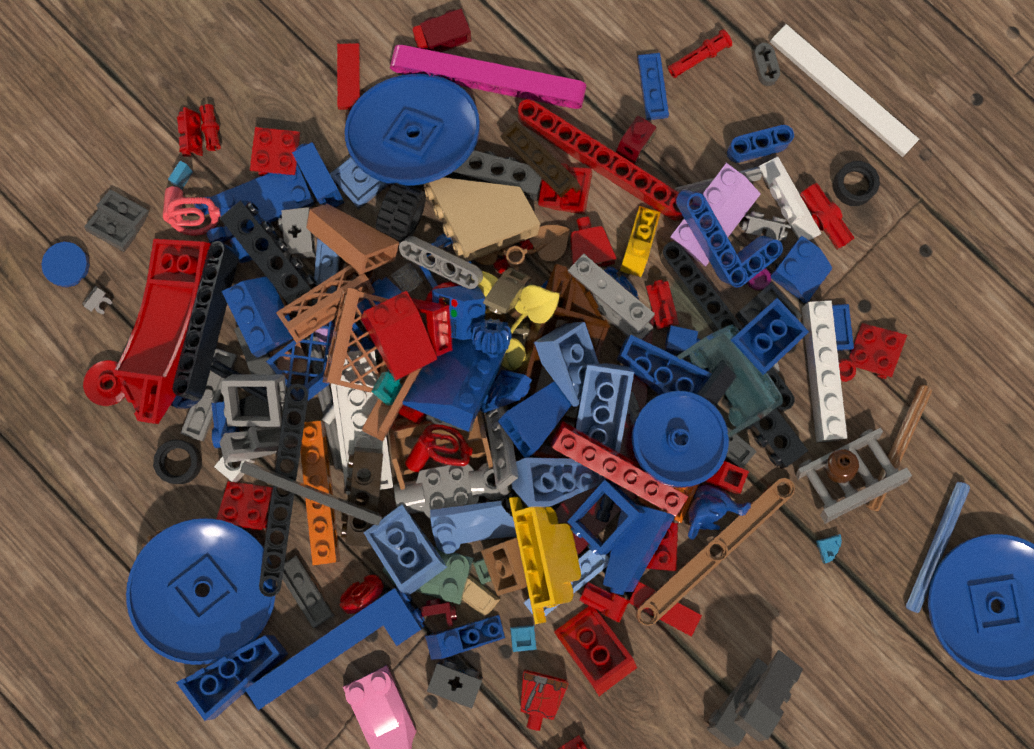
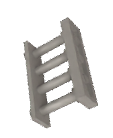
M585 254L568 270L574 278L585 286L587 291L591 292L599 306L597 309L600 314L627 337L633 335L644 340L653 330V326L648 322L655 313Z
M881 428L875 431L869 429L863 432L859 439L839 448L849 450L856 455L859 460L858 472L866 483V488L859 492L857 489L854 490L849 482L839 483L846 494L844 495L845 499L839 502L832 499L815 472L826 465L828 457L833 452L813 462L810 459L799 465L796 473L797 479L807 475L825 504L820 515L825 524L907 483L911 478L912 474L908 468L901 471L898 468L895 469L880 447L877 440L883 433ZM868 445L887 473L885 475L886 478L881 481L874 479L856 450Z

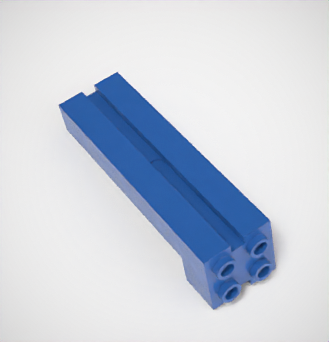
M396 587L245 690L256 708L260 710L380 627H385L395 645L398 646L425 626L423 622L426 619L422 617L419 608L414 609L410 601L413 600L411 595H406Z

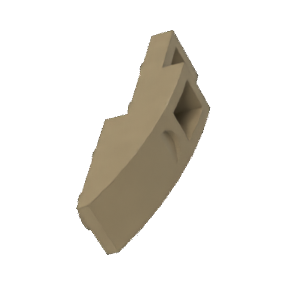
M509 268L494 284L484 299L483 304L489 306L488 309L496 314L507 313L516 307L522 290L533 284V282H530L532 277Z

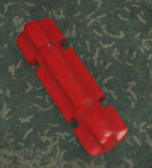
M528 239L521 241L518 246L523 250L533 249V245ZM503 256L502 259L499 258L493 264L498 273H503L507 266H510L506 256Z

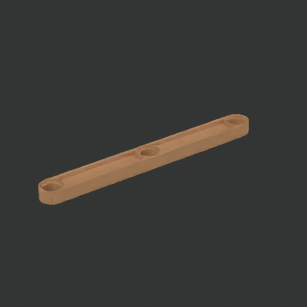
M787 478L774 481L751 503V508L746 515H737L637 608L636 619L638 622L646 626L656 623L792 497L795 491L793 482ZM781 482L789 487V492L785 496L777 491V486ZM713 544L719 545L722 549V554L718 558L710 554V547ZM648 607L653 611V618L645 622L640 614L644 608Z

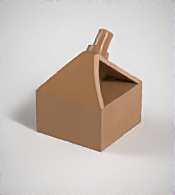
M517 537L481 551L497 596L527 587Z

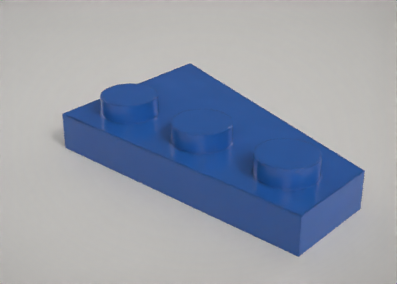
M501 370L494 380L480 410L486 413L520 400L521 397L528 393L530 389L529 384L532 379L524 374Z

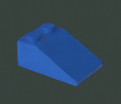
M776 298L737 333L731 341L764 375L809 331Z

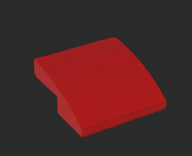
M560 163L577 179L581 189L576 193L571 188L561 198L542 180L538 205L559 211L585 214L592 170L591 168L569 167L568 164Z

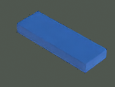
M660 53L638 55L646 120L668 118L669 111Z

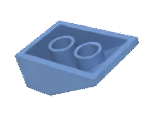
M585 322L564 323L534 342L542 365L573 406L580 404L586 365L599 364Z
M404 505L399 506L381 519L379 525H373L364 532V535L398 589L408 596L447 568L435 547Z

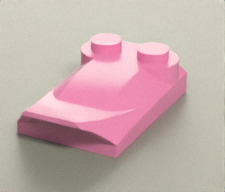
M388 665L343 686L346 700L354 711L370 749H412L413 738L417 730Z

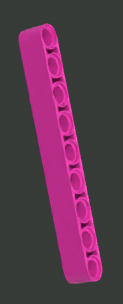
M406 45L395 46L390 64L392 71L403 75L429 74V76L433 75V77L435 75L463 87L572 109L582 108L587 87L584 82L575 79Z

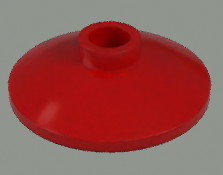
M111 360L98 362L85 374L83 381L84 392L93 403L100 406H112L125 398L120 388L122 383L119 377H115L112 370H115L118 362ZM113 381V386L107 389V383Z

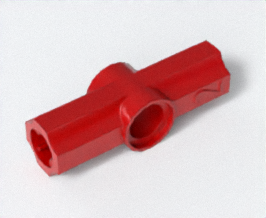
M818 183L809 186L800 193L802 200L811 211V216L819 230H824L836 250L855 239L842 220L843 216L840 208L834 202L829 201Z

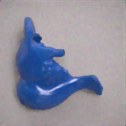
M709 484L701 485L697 488L694 495L695 500L689 508L690 527L688 538L694 540L699 529L719 530L720 526L714 525L713 522L722 518L727 511L744 516L751 508V503H735L721 488Z

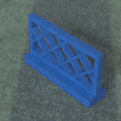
M332 321L328 323V326L319 328L327 330L326 342L313 341L314 332L310 334V340L299 341L300 343L309 344L308 357L294 355L295 345L298 343L293 340L266 361L275 374H289L288 380L285 377L287 389L291 386L292 375L305 376L304 385L308 389V401L329 385V383L322 381L327 363L328 349L331 345L329 343L330 332L334 330V327H331ZM353 323L352 331L359 337L363 332L356 323ZM366 336L361 338L362 342L360 344L364 350L375 346ZM312 344L326 346L324 359L311 357ZM357 345L348 347V349H351L349 352L359 350ZM292 348L291 355H290V354H285L287 351H289V350ZM279 357L291 358L289 371L279 370L274 361ZM294 358L307 360L306 373L292 371ZM310 360L324 362L323 372L319 375L309 374ZM308 377H315L308 383ZM294 388L291 390V394L295 397L296 401L304 398L305 393L302 388L298 391Z

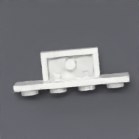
M779 157L758 166L772 197L777 201L784 218L787 219L797 239L803 236L811 240L821 235L822 233Z

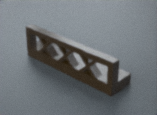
M517 121L500 136L561 198L571 188L576 193L581 189L577 179Z

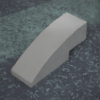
M254 426L245 432L224 433L220 440L224 462H237L278 453L282 426ZM288 435L284 438V443L287 447L292 448L298 444V440L295 436Z

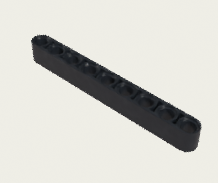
M676 242L667 243L660 254V261L717 338L719 340L723 339L778 412L790 409L795 402L793 393L773 367L764 375L758 369L750 367L749 359L731 341L743 329L741 324L682 246ZM666 251H674L677 258L670 259L667 257ZM680 269H687L690 272V276H682ZM693 287H701L704 295L695 294ZM708 304L716 306V314H712L708 311ZM722 322H726L730 325V332H725L722 330ZM764 377H768L771 379V388H767L766 386H764ZM779 395L785 398V407L778 404L777 397Z
M301 383L292 384L286 392L275 473L293 480L297 479L308 402V389ZM295 387L302 388L305 393L304 398L298 401L294 400L291 397V390ZM292 411H296L301 415V421L297 424H292L287 419V415ZM288 435H293L297 438L298 444L292 448L287 447L284 443V438ZM285 459H290L294 463V468L290 471H285L281 468L280 463ZM274 485L259 582L260 592L267 597L277 595L281 589L295 494L292 492L286 495L280 494L277 486ZM278 507H284L288 514L284 518H278L275 516L274 510ZM280 531L283 533L284 539L276 542L272 540L271 533ZM270 555H277L280 557L281 562L277 565H271L268 563L267 558ZM274 579L277 582V586L269 589L264 585V581Z

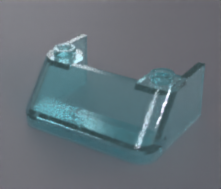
M729 325L706 336L677 356L681 360L690 355V359L695 366L702 369L708 367L711 373L723 360L737 375L725 392L733 405L729 409V420L736 426V428L727 433L729 437L760 420L783 403L779 390L767 372L762 375L731 341L740 332L733 325Z

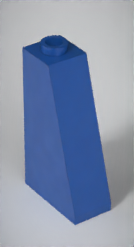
M554 381L508 410L498 422L524 458H529L543 444L572 404Z
M638 505L645 513L613 547L610 553L603 582L604 586L611 587L610 592L624 595V592L634 591L673 522L674 515ZM622 509L617 528L628 517Z

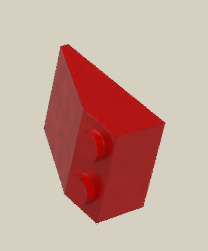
M407 291L364 311L361 320L395 381L437 360L419 311Z
M588 606L554 631L598 696L637 669L632 656L595 608Z

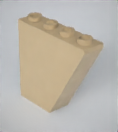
M441 178L426 183V187H424L427 200H431L434 205L435 216L437 219L441 218L444 224L443 230L445 235L453 241V249L456 256H460L461 259L467 262L538 235L540 222L520 187L452 178Z

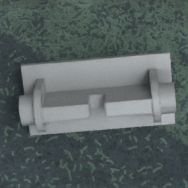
M751 211L750 214L744 215L748 218V221H743L741 230H744L745 233L761 236L762 230L765 228L767 229L765 236L781 241L787 238L788 231H784L785 227L791 228V226L786 223L784 218L773 216L771 220L763 218V213Z

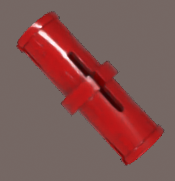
M211 104L201 105L199 107L202 118L201 131L205 135L206 149L208 151H216V146L217 150L221 149L218 135L220 128L215 119L214 106Z

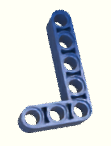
M683 190L678 194L676 204L722 282L734 287H741L781 255L783 250L782 243L767 236L756 238L740 252L736 253L703 194L691 190ZM691 198H693V202L689 206V201Z

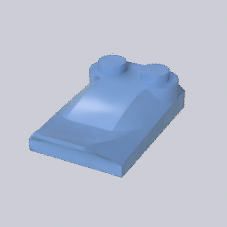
M502 501L430 510L432 533L438 550L447 554L458 550L460 544L494 538L517 537L513 517L505 511Z

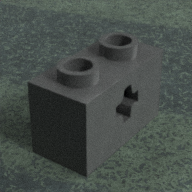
M450 660L438 661L427 692L472 709L483 677L479 676L480 672L471 668H466L465 671L456 668L457 663ZM455 676L459 677V682L463 684L457 685V688L452 687L453 682L449 681V679L454 680Z

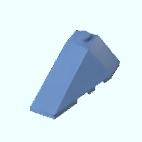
M524 458L516 462L518 478L512 482V488L528 507H550L600 485L605 480V477L573 459Z

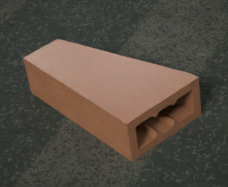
M329 204L310 209L306 228L360 274L395 261L399 246L397 240Z

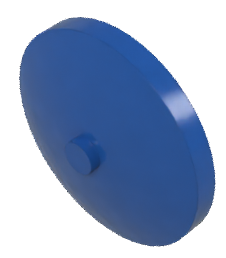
M673 391L655 397L640 411L633 426L632 446L638 463L653 479L667 486L683 488L695 486L708 480L720 469L728 452L729 436L722 415L711 402L691 392Z

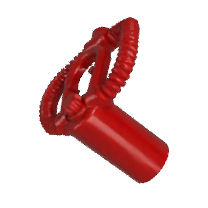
M434 423L427 426L422 435H420L405 464L411 471L419 472L423 469L429 457H431L436 462H441L442 464L466 466L469 463V456L472 455L473 449L469 447L463 435L454 427ZM434 430L447 431V432L451 433L452 435H454V437H452V436H450V435H447V434L432 433V431H434ZM436 439L450 441L454 447L447 448L445 445H436ZM460 448L462 459L443 457L435 452L454 454Z

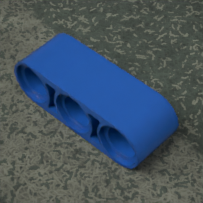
M779 125L738 136L732 140L728 147L727 157L732 162L740 163L782 152L792 142L794 131L787 125ZM777 135L783 136L786 141H780ZM756 141L763 142L765 147H759ZM734 147H741L743 149V153L737 152L734 149Z

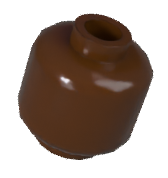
M836 450L828 457L825 465L826 473L834 482L847 483L857 474L859 460L849 450Z

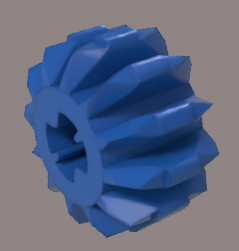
M491 318L489 320L481 319V322L475 323L471 333L472 344L475 345V349L482 350L483 353L490 352L492 355L494 352L502 353L503 350L508 349L512 337L511 328L508 327L507 322H501L500 319L492 320Z

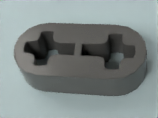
M761 43L753 52L755 69L760 83L765 86H772L780 76V68L774 48L768 43ZM761 51H763L764 54L768 53L766 57V62L764 56L759 55ZM767 67L769 73L774 74L772 79H770L768 75L765 76V73L767 72Z

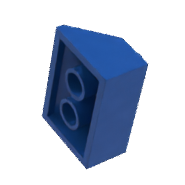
M267 277L245 280L222 291L254 356L260 358L294 340L276 314L277 311L285 306L276 288ZM289 314L285 316V318L289 322L291 320Z

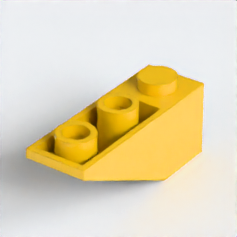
M639 206L621 264V272L642 277L661 212Z

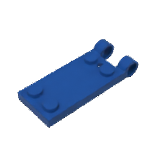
M298 164L295 175L269 173L212 197H205L211 199L215 206L220 208L221 216L240 200L252 201L260 210L258 214L261 218L270 223L282 218L281 210L308 208L315 205ZM194 204L195 208L200 209L204 215L209 214V207L206 204ZM251 220L247 222L248 231L254 229V224ZM226 225L213 228L206 233L210 244L216 241L224 243L234 237Z

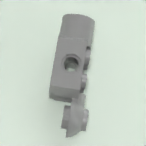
M488 462L483 464L477 471H474L469 464L466 466L447 465L419 471L417 480L405 482V489L403 490L400 489L399 483L394 484V493L397 508L404 505L409 514L424 512L430 518V510L478 504L480 496L489 500H499L511 491L512 483L503 491L490 486L487 483V478L489 475L494 474V469H489Z

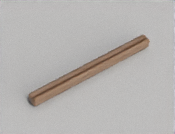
M926 385L918 387L887 456L895 469L900 465L932 393V388ZM883 468L879 474L878 481L886 478L885 475L887 473ZM887 493L867 502L866 507L872 511H879Z

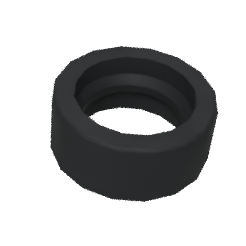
M852 161L845 164L835 175L833 181V191L836 197L842 203L849 206H860L867 203L877 193L880 186V179L876 169L863 161ZM858 172L867 179L869 188L865 194L856 196L846 190L844 178L848 173Z
M170 440L157 449L154 455L153 466L161 480L170 484H185L198 476L202 468V457L200 451L193 444L183 440ZM176 448L186 450L191 457L189 470L180 476L170 474L165 468L167 454Z

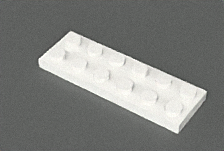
M360 350L347 352L351 361L362 355ZM374 350L373 352L368 354V357L372 361L373 365L376 366L377 364ZM364 357L354 363L360 375L371 369ZM350 366L342 371L341 381L351 382L357 378ZM374 372L363 377L367 387L371 388L374 387L378 380ZM359 380L354 383V384L362 385ZM331 384L345 488L347 477H352V468H348L349 453L354 454V447L383 450L380 490L393 488L387 438L385 437L384 441H381L362 431L379 398L370 392ZM366 468L360 469L357 473L362 479L368 478L371 474Z

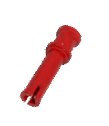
M722 29L718 35L710 40L705 39L702 46L668 66L670 75L675 79L703 60L714 58L721 50L732 47L730 35L726 30Z

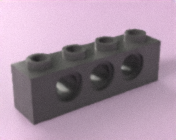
M475 148L468 159L459 168L450 173L452 179L517 186L522 189L527 199L537 201L542 179L527 164L520 163L512 157H506V159L497 157V154L490 151L482 153L476 151ZM474 162H478L482 165L479 169H473L470 167V165ZM500 168L503 170V173L495 175L492 173V170ZM516 174L525 176L521 181H517L513 177Z

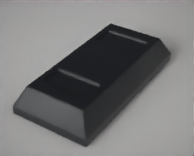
M721 360L697 395L716 406L737 375Z

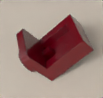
M439 598L427 600L426 605L421 606L422 617L446 613L448 627H452L454 625L453 621L457 620L456 607L451 606V602L440 603Z

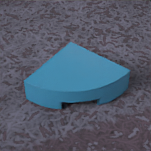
M840 534L816 541L824 564L832 561L837 555L842 544Z

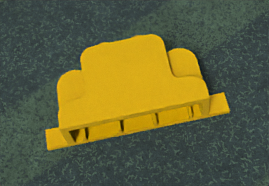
M511 497L509 501L535 625L546 623L543 607L552 608L559 604L571 602L573 599V587L570 582L581 578V569L573 533L568 524H558V518L553 508L529 507L523 509L521 498Z

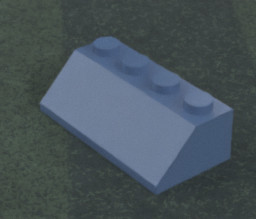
M587 364L576 429L620 453L634 371L631 367L615 364Z

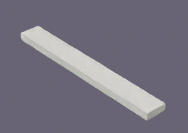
M787 24L771 39L770 43L900 156L903 157L918 142L919 138Z

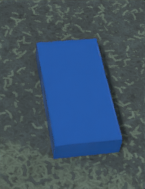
M849 304L832 305L837 351L854 349Z

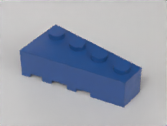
M629 335L625 339L616 358L623 366L631 367L634 375L659 395L673 391H686L697 394L712 374L633 335Z
M265 635L176 683L204 721L212 720L225 711L246 692V688L261 679L288 653L274 635Z

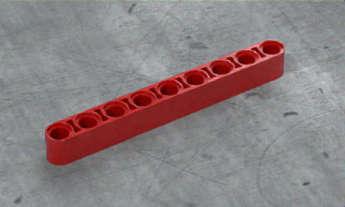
M525 99L519 103L518 120L523 126L674 221L684 218L681 212L675 211L673 208L679 192L535 101ZM525 110H530L533 112V114L530 116H526L522 112ZM543 122H549L552 124V126L549 128H545L541 124ZM566 133L571 138L564 140L560 135ZM581 145H585L589 148V150L583 152L579 150L578 147ZM605 157L608 162L605 164L599 163L597 158ZM624 169L627 174L624 176L618 175L616 170ZM635 181H643L646 186L643 188L637 187ZM660 192L665 198L662 200L656 199L654 193Z

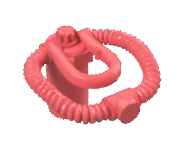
M175 186L166 188L163 219L171 224V227L185 235L200 236L217 226L218 218L221 217V211L211 199L205 197L183 198V191ZM202 203L209 207L208 211L211 222L208 226L191 230L182 227L198 226L205 220V215L200 209H182L183 204ZM189 213H195L200 218L195 221L183 220L182 214L187 216Z

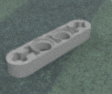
M408 236L399 245V251L406 259L468 289H474L483 280V273L477 266L417 237ZM426 253H431L435 258V262H431L427 258ZM447 263L453 264L455 272L447 268Z

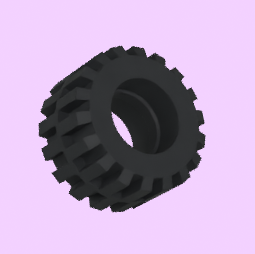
M395 183L389 189L380 207L376 230L397 240L399 244L408 236H413L424 211L426 202L425 192L412 186Z

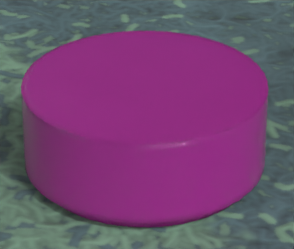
M763 269L747 283L751 289L761 291L770 284L771 275L767 269Z

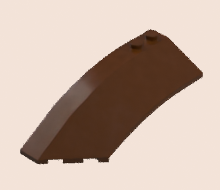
M555 264L545 289L559 293V301L554 314L548 321L542 324L532 321L524 346L526 357L517 370V373L524 374L532 379L529 384L530 389L520 400L510 403L508 410L554 382L542 365L534 342L564 323L585 322L597 359L599 358L610 325L597 308L599 306L591 292L587 291L585 286L568 272L569 267ZM579 405L570 406L543 444L530 456L531 458L571 459L553 449L550 440L562 421L576 428ZM513 443L514 453L523 456Z

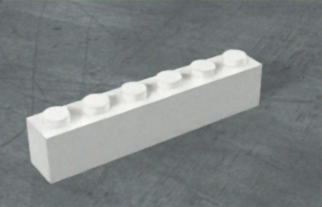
M832 301L808 302L802 307L803 326L809 331L805 336L816 442L840 441L847 439Z

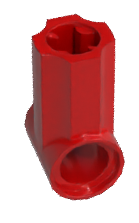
M589 582L586 583L579 598V601L601 611V614L619 623L630 602L615 593H609Z

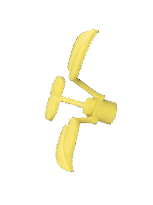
M482 271L483 280L478 286L486 297L498 281V278ZM536 285L525 287L515 307L521 315L511 327V332H514L527 315L531 321L538 324L548 321L556 310L560 294ZM511 338L502 366L511 371H515L520 367L526 357L524 346L516 338Z

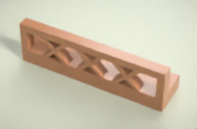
M349 265L277 311L276 314L295 342L298 343L337 317L343 289L352 288L371 295L375 291L364 273L360 274ZM353 272L359 275L352 281H346L347 276ZM331 286H338L337 291L332 294L326 293L327 289ZM359 297L358 303L364 300V298ZM311 299H318L317 304L312 307L306 306L307 302ZM291 312H298L297 316L289 322L285 318Z
M422 368L400 379L399 382L403 386L393 405L387 406L380 399L377 400L362 428L363 432L384 441L403 406V400Z

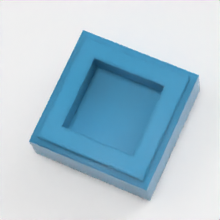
M180 161L168 180L175 187L182 190L193 171L187 164Z
M534 625L510 627L513 652L537 650Z

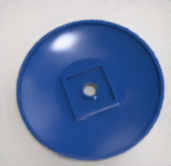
M429 74L401 75L375 85L365 92L353 105L345 124V142L354 163L364 173L376 180L393 185L398 183L405 186L430 183L455 171L473 152L480 133L478 110L470 95L454 82L435 75L434 77L433 75L429 76ZM419 133L417 137H409L410 134Z
M201 518L187 520L172 525L157 534L137 556L132 565L126 588L128 614L140 638L161 656L175 662L191 665L215 663L217 660L252 643L266 626L275 602V596H264L259 590L264 548L250 533L241 527L217 519ZM268 557V558H267V561H268V563H270V564L272 565V563H271V561H270V559H269V557ZM267 579L264 581V585L269 589H273L276 587V581L274 579ZM205 583L209 586L210 591L206 596L196 594L195 588L198 584Z
M1002 534L982 535L959 544L940 562L929 588V617L938 641L953 660L977 675L996 680H1018L1034 675V544L1019 537ZM995 599L999 600L1001 604L1000 610L996 613L991 609V603Z

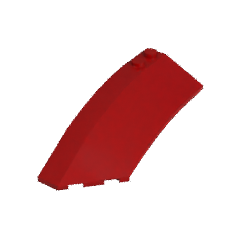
M153 239L146 287L136 323L115 370H112L114 376L119 377L122 383L120 388L126 400L132 403L136 410L134 415L137 421L159 424L177 396L172 389L210 243Z

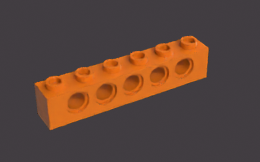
M322 421L304 423L300 451L303 482L308 486L333 495L325 423ZM305 498L312 565L341 562L335 509Z

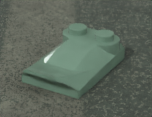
M435 547L447 568L418 588L416 592L461 604L474 558L455 552L447 554ZM384 566L383 572L389 577L393 585H396Z

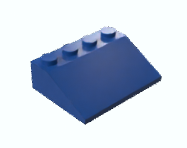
M452 338V351L437 356L436 361L422 367L403 400V405L469 432L502 366L506 350H503L502 353L494 352L492 355L490 352L483 353L482 350H476L471 339L459 340Z

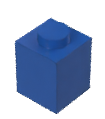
M670 326L667 332L664 351L691 357L694 352L699 350L700 339L697 338L698 331Z

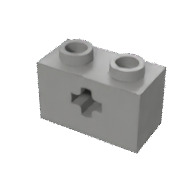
M309 207L281 210L282 218H279V228L283 232L284 241L289 247L288 251L293 257L296 256L298 259L316 257L315 236L306 228L310 211ZM296 231H300V233L297 234V238H294L293 235H296Z

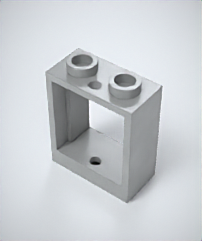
M232 374L222 380L221 394L224 396V416L227 419V426H282L286 399L284 374ZM237 387H266L270 416H241Z

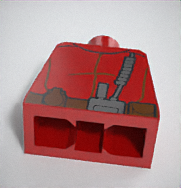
M527 669L523 670L520 711L529 714L527 728L540 731L543 718L554 720L567 690L568 680Z

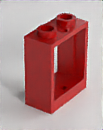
M412 299L417 310L426 313L428 336L436 357L452 351L449 305Z

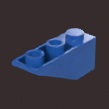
M496 615L425 636L431 660L465 652L504 639L505 636L500 617Z

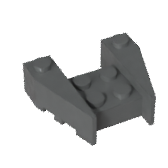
M780 650L776 652L769 665L757 658L719 710L716 709L711 714L708 720L711 723L707 730L729 748L739 746L746 733L758 742L768 740L784 713L780 707L783 701L786 703L789 701L792 695L789 691L798 681L803 668Z

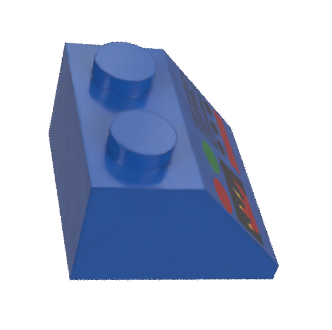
M464 286L433 289L432 302L449 305L451 337L459 340L471 339L475 323L485 319L486 305L483 302L486 297L479 286L474 289H468Z

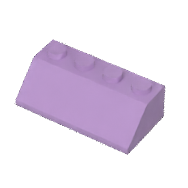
M726 163L705 190L703 196L706 198L725 234L729 237L761 193L743 174ZM683 219L671 235L670 241L680 244L687 254L706 267L709 260L686 220Z

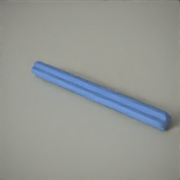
M957 482L906 604V608L912 612L919 613L934 573L939 566L970 490L968 484Z

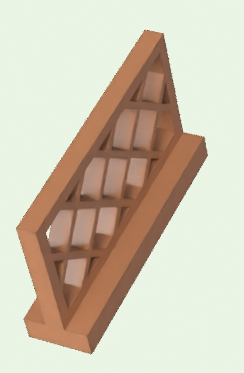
M345 288L341 296L322 382L372 393L373 388L367 387L363 377L374 372L378 379L382 372H386L387 365L383 358L382 362L376 366L373 365L368 354L376 350L377 347L374 346L365 352L359 340L369 333L367 331L356 337L352 331L353 323L361 320L363 315L357 307L359 297L367 299L372 307L376 306L373 301L382 303L388 299L359 292L356 289ZM356 343L362 355L351 361L347 354V349L350 345ZM364 357L371 369L360 375L354 363ZM350 366L357 378L351 382L341 381L342 371ZM359 380L362 385H358V384H354V383Z

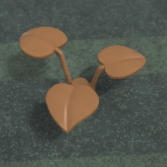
M560 225L541 226L538 235L531 237L529 240L535 249L523 250L518 246H513L507 251L501 252L498 250L474 260L482 265H492L496 262L497 255L506 256L508 264L517 271L524 264L526 254L538 252L540 259L553 262L560 259L565 253L570 230ZM515 307L507 312L516 321L521 315Z

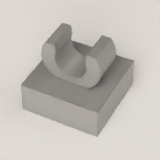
M95 286L82 305L91 312L95 308L98 313L104 314L105 311L99 308V304L105 301L111 305L112 301L104 296L106 293Z

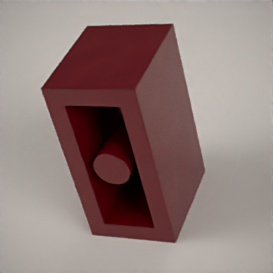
M462 8L449 10L444 15L436 18L430 17L420 23L428 50L444 52L472 41L471 31Z

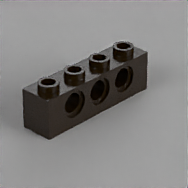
M354 447V454L349 453L348 468H352V477H347L346 491H350L349 500L346 501L377 513L383 463L382 449ZM366 468L371 474L368 478L362 479L357 475L358 471ZM359 492H365L369 497L366 501L360 502L356 500L355 496ZM348 515L347 523H342L341 538H346L345 545L372 547L364 532L374 524L366 521L361 525L355 524L353 522L354 517Z

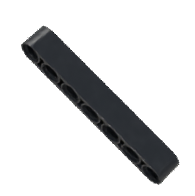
M220 241L212 243L208 249L172 389L174 394L192 401L200 400L205 393L227 307L222 291L232 287L239 260L238 251Z

